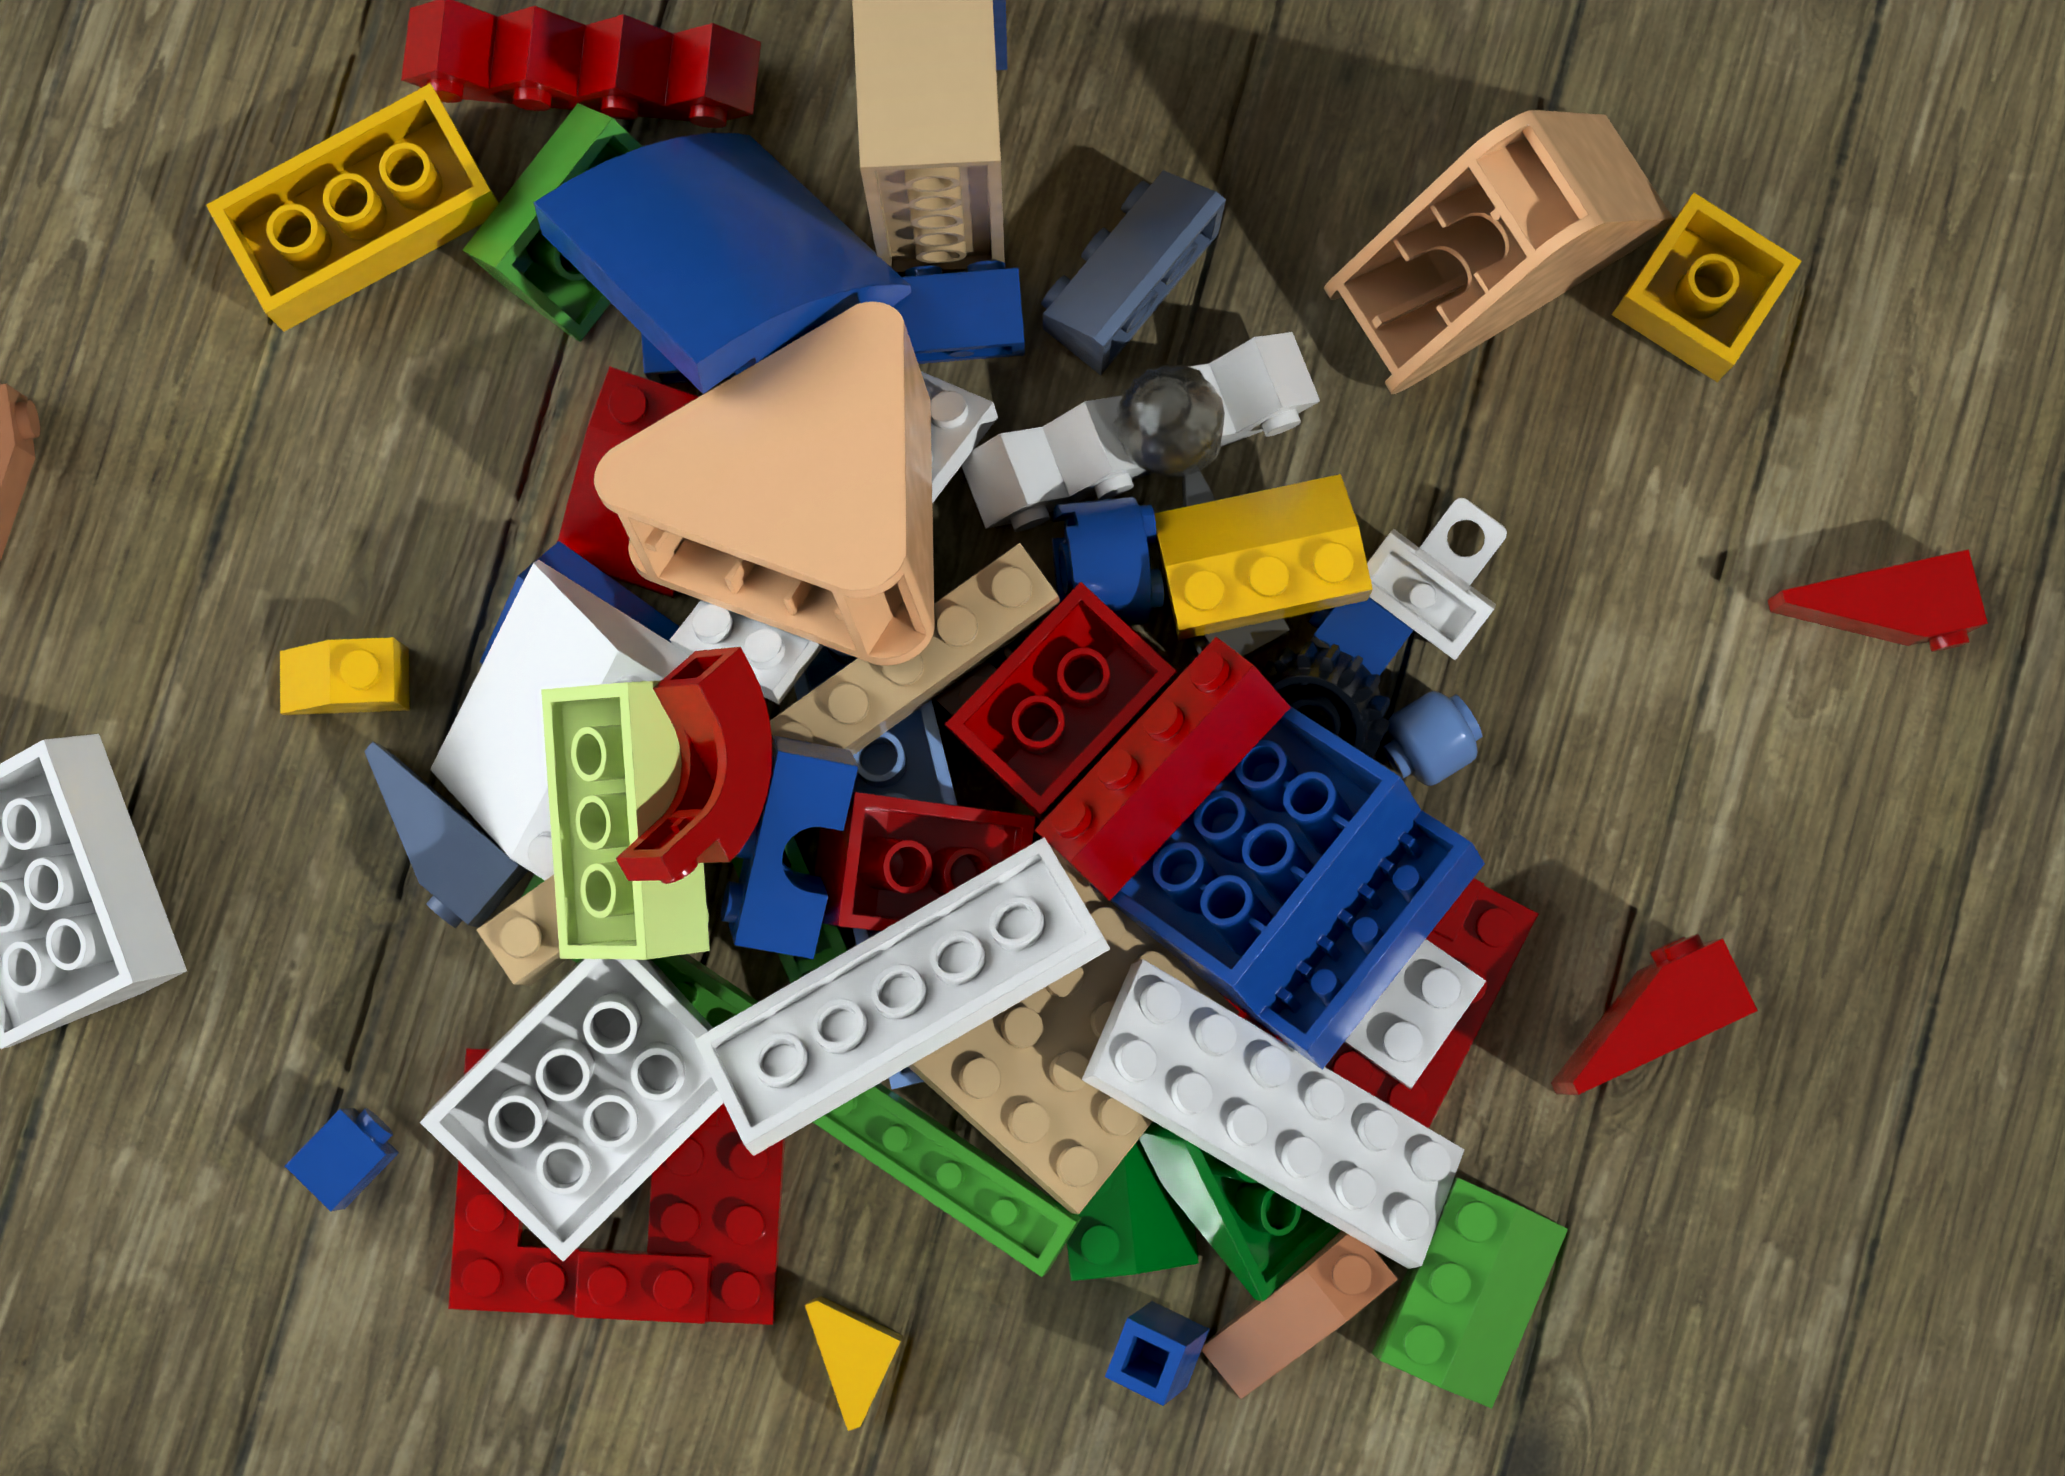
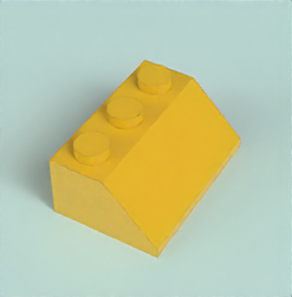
M1341 474L1154 513L1156 538L1178 640L1367 601L1373 590L1359 525Z

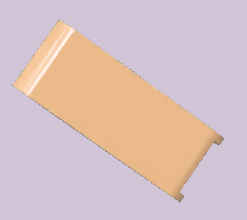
M1528 110L1502 123L1473 144L1326 283L1324 290L1331 300L1341 297L1344 299L1392 375L1385 381V385L1391 394H1396L1433 374L1642 246L1669 226L1674 218L1606 115Z
M881 302L856 304L613 447L598 463L594 474L595 489L602 503L608 509L618 514L630 538L628 546L630 559L637 572L645 579L876 665L889 666L909 661L919 655L932 639L935 622L931 400L903 317L894 307Z

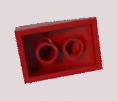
M609 366L587 426L558 541L610 577L674 598L675 590L645 579L635 569L628 551L630 538L618 514L608 509L602 503L595 489L594 474L602 457L613 447L697 399L699 396Z
M852 792L844 831L820 827L814 876L822 878L828 893L822 924L876 931L888 928L1031 845L1036 816Z
M1699 933L1687 938L1685 936L1649 952L1654 963L1635 973L1551 1082L1555 1093L1562 1095L1582 1094L1757 1012L1755 1003L1723 938L1703 942Z

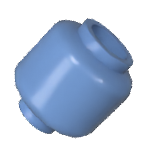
M1431 691L1397 711L1388 719L1390 725L1387 731L1391 742L1383 746V751L1395 772L1402 779L1412 774L1422 784L1433 786L1470 764L1478 753L1476 741L1483 736L1474 715L1458 695L1455 694L1448 698L1438 691Z

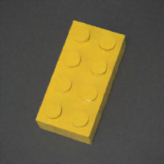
M431 83L215 199L206 204L265 314L285 332L483 224L499 202Z

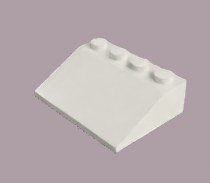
M537 560L533 563L430 770L510 859L543 880H547L554 875L541 689L660 681L690 655L547 564Z
M99 734L45 739L0 764V1049H3L140 995L187 971Z
M581 959L427 1112L420 1123L557 1257L564 1261L724 1103L694 1042L695 1038L713 1029V1027L651 959Z

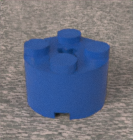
M1134 497L1055 505L1052 522L1065 521L1064 537L1052 538L1054 573L1060 603L1082 582L1128 626L1147 624L1153 608L1163 607L1164 587L1159 568L1150 569L1148 544L1156 542V521L1152 505L1139 506Z

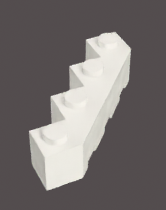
M1293 332L1253 337L1209 364L1169 369L1127 395L1084 401L1043 427L1000 433L973 449L961 466L985 528L1012 524L1014 531L1020 532L1049 520V512L1054 510L1055 505L1076 503L1094 495H1097L1098 500L1112 498L1133 488L1134 484L1132 481L1178 463L1181 464L1182 468H1189L1195 464L1199 465L1215 457L1218 454L1216 449L1264 431L1266 437L1290 430L1301 423L1298 414L1320 402V399Z

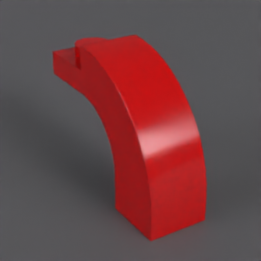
M741 647L695 651L653 687L678 737L681 751V776L675 797L666 812L616 858L628 881H661L663 884H669L688 876L695 870L698 863L730 862L743 848L758 823L764 808L771 778L773 756L772 733L767 705L760 684Z

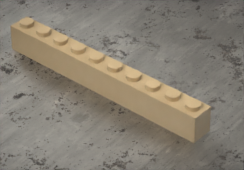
M1019 543L934 603V633L927 647L919 655L904 663L889 666L876 665L857 658L771 719V733L775 736L847 749L854 755L1044 620L1060 604L1059 596L1021 543ZM554 875L476 929L515 985L530 986L567 960L560 959Z

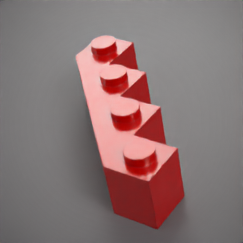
M434 0L410 8L401 81L419 87H424L431 83L441 101L446 103H458L464 99L514 104L519 108L530 111H547L550 108L573 110L577 103L615 119L632 120L639 116L690 121L694 125L706 128H723L727 125V120L753 115L761 41L715 23L671 33L625 14L585 25L537 6L495 16L455 0Z

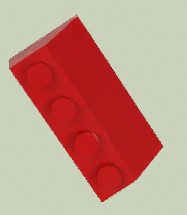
M1215 637L1041 822L1034 832L1041 839L1045 837L1055 851L1110 901L1291 707L1251 662L1218 637Z

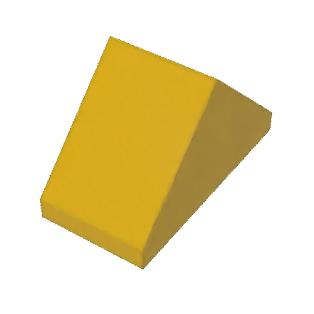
M821 1296L808 1301L805 1304V1308L847 1430L851 1431L861 1427L903 1335Z

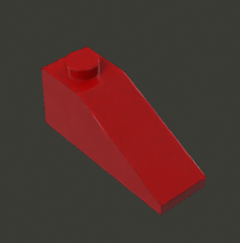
M1969 549L1785 589L1767 600L1770 612L1905 646L1929 642L1931 652L1970 643L1968 633L1988 624Z

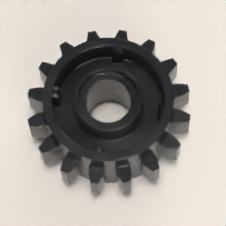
M1308 641L1300 652L1295 654L1289 647L1282 649L1274 663L1271 661L1266 663L1261 674L1288 705L1367 756L1374 757L1381 744L1379 741H1382L1390 725V722L1383 718L1390 705L1389 697L1380 696L1378 684L1381 678L1378 674L1371 675L1362 664V657L1359 655L1352 657L1340 651L1339 645L1332 644L1330 648H1316L1313 641ZM1309 705L1319 707L1328 717L1317 714Z

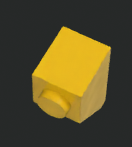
M394 637L325 640L280 651V713L282 715L410 710L409 648Z

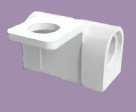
M1458 498L1452 503L1420 547L1393 529L1367 563L1373 588L1369 597L1452 659L1456 660L1495 609L1496 604L1470 585L1507 536L1506 528L1468 499ZM1471 520L1482 528L1485 539L1484 545L1478 553L1472 556H1460L1450 548L1447 541L1448 532L1451 526L1458 521Z

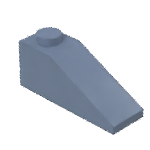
M372 742L364 752L420 885L433 895L426 903L427 906L454 928H457L462 921L470 926L481 927L529 870L510 859L486 832L388 749Z

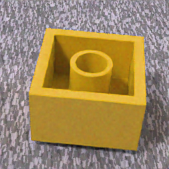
M1693 192L1615 308L1612 316L1715 382H1718L1735 365L1802 261Z

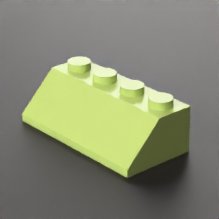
M660 681L541 689L560 959L648 960L710 951L709 913L706 903L704 863H698L695 870L683 879L663 884L661 881H628L616 860L627 847L666 812L675 797L680 782L681 751L678 737L668 715L653 690V687Z

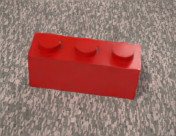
M1080 582L945 723V726L1003 786L1042 821L1174 682L1177 671Z

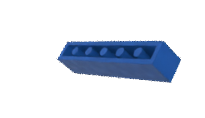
M980 261L969 264L967 266L968 272L943 274L942 268L939 266H917L905 270V277L902 278L911 286V294L893 307L903 317L918 364L1025 355L1019 269H1005V263L1002 261ZM641 333L644 374L647 379L663 385L689 383L690 381ZM733 372L723 380L731 379L732 377L736 376V374Z

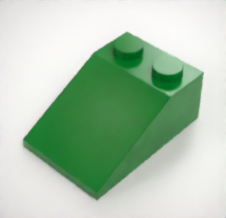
M1152 1122L1139 1138L1163 1187L1255 1300L1262 1302L1266 1300L1341 1231L1155 1122Z

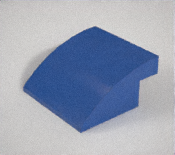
M704 133L676 137L646 145L591 168L533 202L542 235L703 394L733 372L736 375L856 304L881 302L893 307L911 294V286L882 258L877 257V254L750 135L739 133Z
M1291 707L1110 902L1214 989L1323 1070L1485 863L1471 841L1421 810L1399 775Z

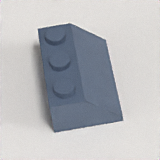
M1164 170L1151 185L1145 180L1141 181L1124 201L1121 211L1126 215L1114 230L1110 232L1105 227L1102 228L1084 249L1081 258L1086 263L1073 279L1070 280L1067 276L1063 275L1044 297L1041 305L1047 310L1043 313V330L1099 375H1102L1217 237L1226 199L1214 190Z

